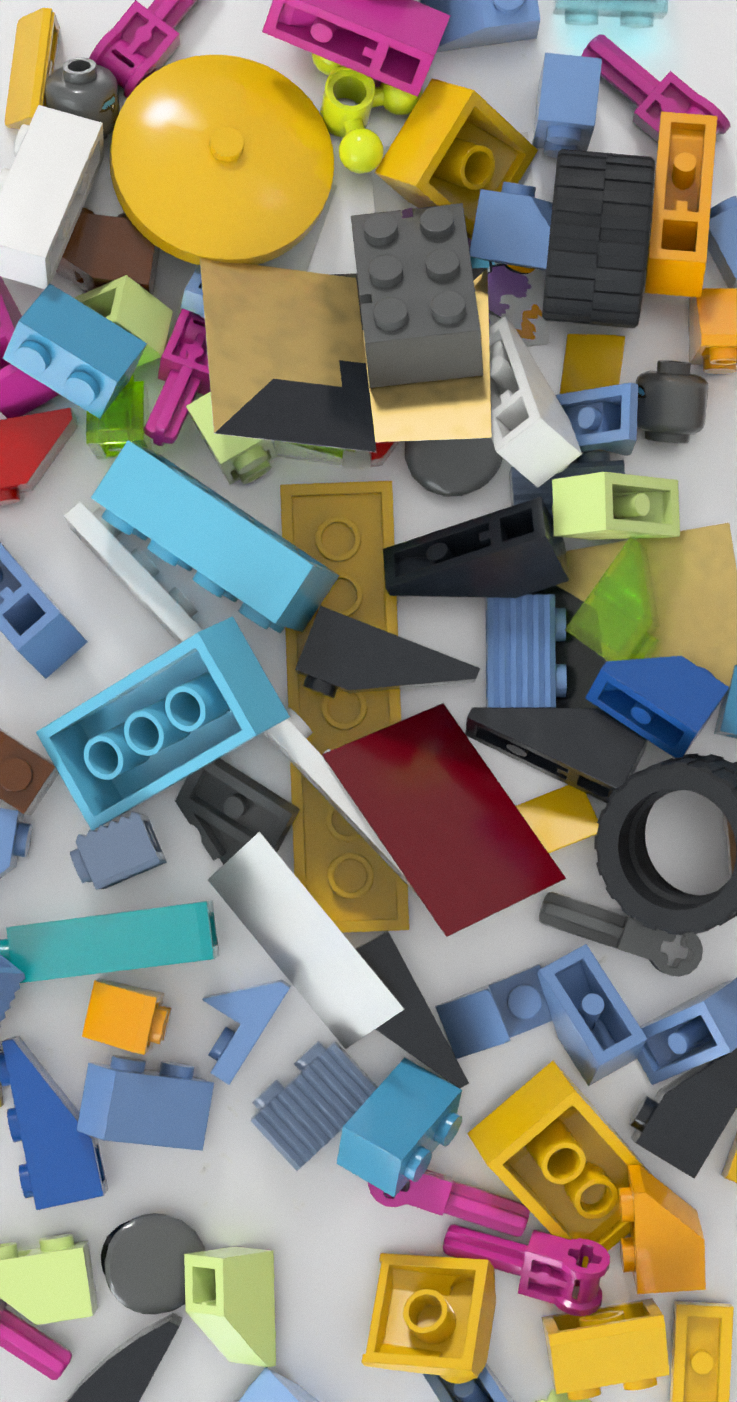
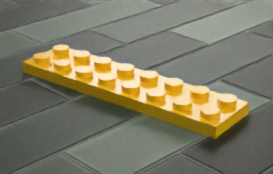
M392 481L280 485L282 537L339 575L320 606L398 636L397 596H390L385 588L383 549L395 545ZM318 608L303 632L285 627L288 709L291 708L312 730L313 733L307 740L322 755L327 749H336L400 722L401 699L400 689L347 693L338 689L335 697L331 698L303 687L306 676L298 674L295 668L318 613ZM290 762L291 801L293 805L300 809L292 824L295 876L342 933L409 930L408 885Z

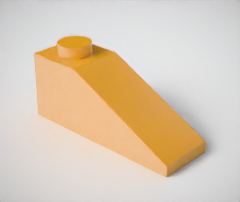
M661 112L644 293L701 298L707 261L717 116Z

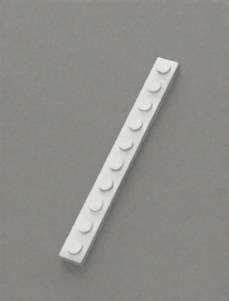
M79 501L64 515L70 529L179 644L203 630L191 618L198 612L194 605L178 588L174 587L170 592H167L153 578L160 571L140 548L136 547L130 553L116 539L122 531L101 517L104 513L102 508L99 507L92 513ZM289 708L287 712L290 717L265 731L264 734L417 895L329 764L307 740L313 733L312 730L295 711Z

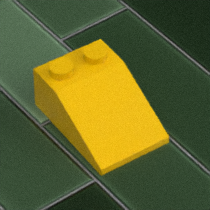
M554 1060L467 1133L487 1166L552 1235L569 1240L589 1239L601 1244L608 1252L620 1241V1238H624L630 1233V1222L621 1223L618 1188L628 1187V1165L639 1164L650 1174L652 1173ZM587 1256L583 1257L582 1267L587 1268L589 1258Z

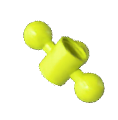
M312 53V60L317 69L329 75L325 83L320 114L328 132L337 137H342L339 145L340 160L351 172L358 174L371 172L380 164L383 158V144L380 138L373 131L365 129L369 122L371 109L383 106L387 111L395 115L409 114L423 94V88H421L417 97L381 82L380 86L375 87L371 77ZM348 98L355 101L358 105L347 106L340 103L337 99Z

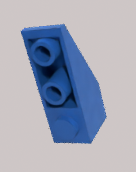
M12 1037L2 1041L4 1052L0 1053V1083L2 1087L11 1085L15 1108L7 1109V1118L13 1142L22 1141L26 1163L19 1165V1177L24 1197H34L36 1210L104 1196L108 1191V1185L98 1138L77 1131L80 1112L21 1037Z

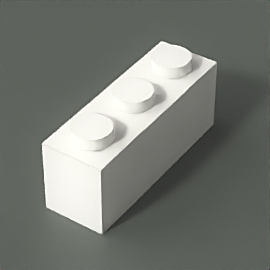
M38 105L30 125L23 124L18 131L14 145L15 159L11 169L3 168L0 172V276L45 289L52 282L104 159L103 123Z

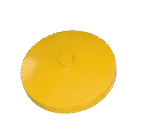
M193 56L168 64L152 73L126 99L117 117L110 146L109 163L113 188L129 220L155 246L180 260L195 265H200V257L219 262L259 265L290 251L309 234L324 210L334 175V154L330 134L321 114L310 98L296 84L278 71L256 61L237 56Z

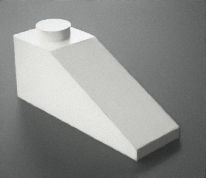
M503 316L489 328L491 438L496 452L536 487H540L555 474L565 470L582 453L570 419L514 325L506 316Z

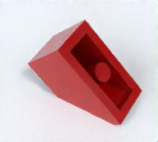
M71 407L0 420V506L21 501L20 493L34 490L78 427L76 415Z

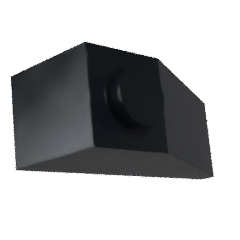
M542 497L383 549L385 588L390 596L518 598L569 581L565 541L563 537L554 536L553 518Z
M320 606L295 670L298 674L306 676L303 687L334 698L338 689L347 693L472 683L476 681L480 668Z
M472 707L467 716L465 731L466 736L607 804L609 802L608 798L613 791L621 787L626 782L625 779L634 774L648 742L647 739L599 708Z
M389 931L356 947L357 952L404 1008L403 1011L376 1028V1030L459 1089L469 1084Z
M737 1048L728 1054L686 1072L661 1088L654 1100L645 1096L629 1123L630 1126L636 1129L631 1139L639 1146L695 1179L737 1109Z

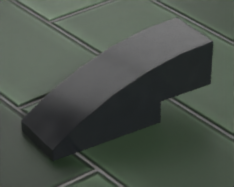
M172 1313L142 1329L114 1349L87 1374L65 1402H139L179 1329L183 1318Z

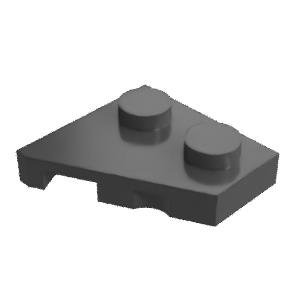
M221 758L188 776L175 800L189 824L194 825L200 832L201 842L213 861L219 858L223 865L259 831L273 849L278 852L300 811L298 807Z

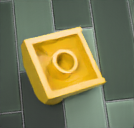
M380 1253L379 1262L381 1263L366 1354H363L361 1363L367 1367L439 1375L445 1381L455 1384L466 1383L474 1378H478L487 1362L496 1306L495 1272L491 1262L486 1259Z

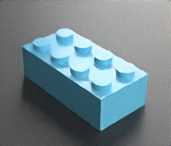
M129 440L91 496L94 501L106 508L101 516L105 521L127 535L132 533L144 541L149 537L151 539L147 546L149 551L172 566L178 564L190 572L193 568L197 570L192 578L193 581L217 597L225 596L233 602H236L238 599L241 600L243 604L238 611L264 629L270 627L278 633H282L284 628L287 627L303 632L339 577L338 574L162 455Z
M232 616L189 637L38 730L36 734L56 766L90 829L95 830L100 825H104L110 820L137 807L283 722L290 716Z

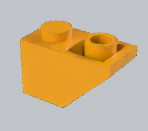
M702 288L701 298H689V363L691 365H703L704 373L729 374L737 372V289Z
M99 978L94 980L82 1037L145 1055L153 1048L154 1043L161 1044V1041L165 1040L172 1008L162 1006L165 994L163 992Z
M639 1164L628 1165V1187L618 1188L621 1223L630 1222V1237L620 1238L623 1273L633 1272L637 1294L706 1290L705 1240L697 1210Z

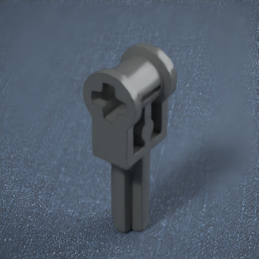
M548 892L542 902L539 912V922L541 924L649 959L654 968L664 974L678 977L690 974L698 967L702 960L703 947L701 940L694 932L680 935L682 936L680 945L688 949V955L685 959L676 958L673 965L669 966L667 965L668 955L661 952V945L663 941L673 942L676 935L668 934V932L662 930L654 931L643 926V923L637 919H631L630 917L555 892Z

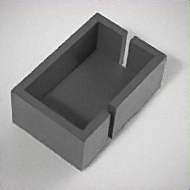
M463 203L412 209L413 217L402 218L401 210L351 216L370 388L483 376L481 329Z

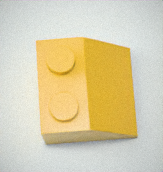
M432 78L374 173L406 201L418 208L463 203L467 237L472 240L480 189L501 192L503 182L518 184L538 150L475 90Z
M653 1298L599 1307L596 1312L586 1316L562 1313L541 1317L556 1394L567 1393L569 1400L593 1398L601 1395L600 1387L623 1383L624 1390L646 1389L657 1385L656 1377L670 1375L664 1315Z

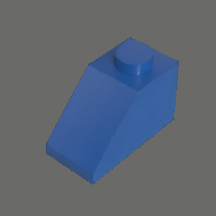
M683 656L606 661L585 699L672 757L680 758L686 754L707 724L729 687L716 679L708 670L696 666Z

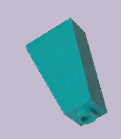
M213 900L6 927L7 939H0V955L25 975V979L20 983L205 961L220 956Z

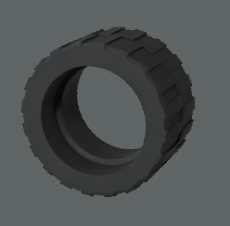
M561 149L558 152L542 310L544 320L635 328L638 326L643 298L653 201L655 160L652 157Z
M698 753L685 754L683 757L671 758L649 766L625 779L626 782L613 791L608 798L609 802L605 809L601 810L597 822L599 824L598 832L594 840V849L597 851L598 862H596L599 876L602 875L607 886L605 889L610 897L618 902L622 907L621 910L631 919L639 920L643 923V926L654 931L662 930L672 935L706 932L736 917L737 762L732 763L724 760V757L713 754L707 756H700ZM689 790L706 797L723 812L731 825L736 842L735 867L729 881L713 893L699 896L675 888L657 872L650 860L645 841L647 818L654 803L670 792Z

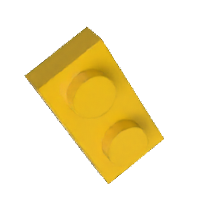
M674 1301L670 1402H729L734 1310L731 1304Z

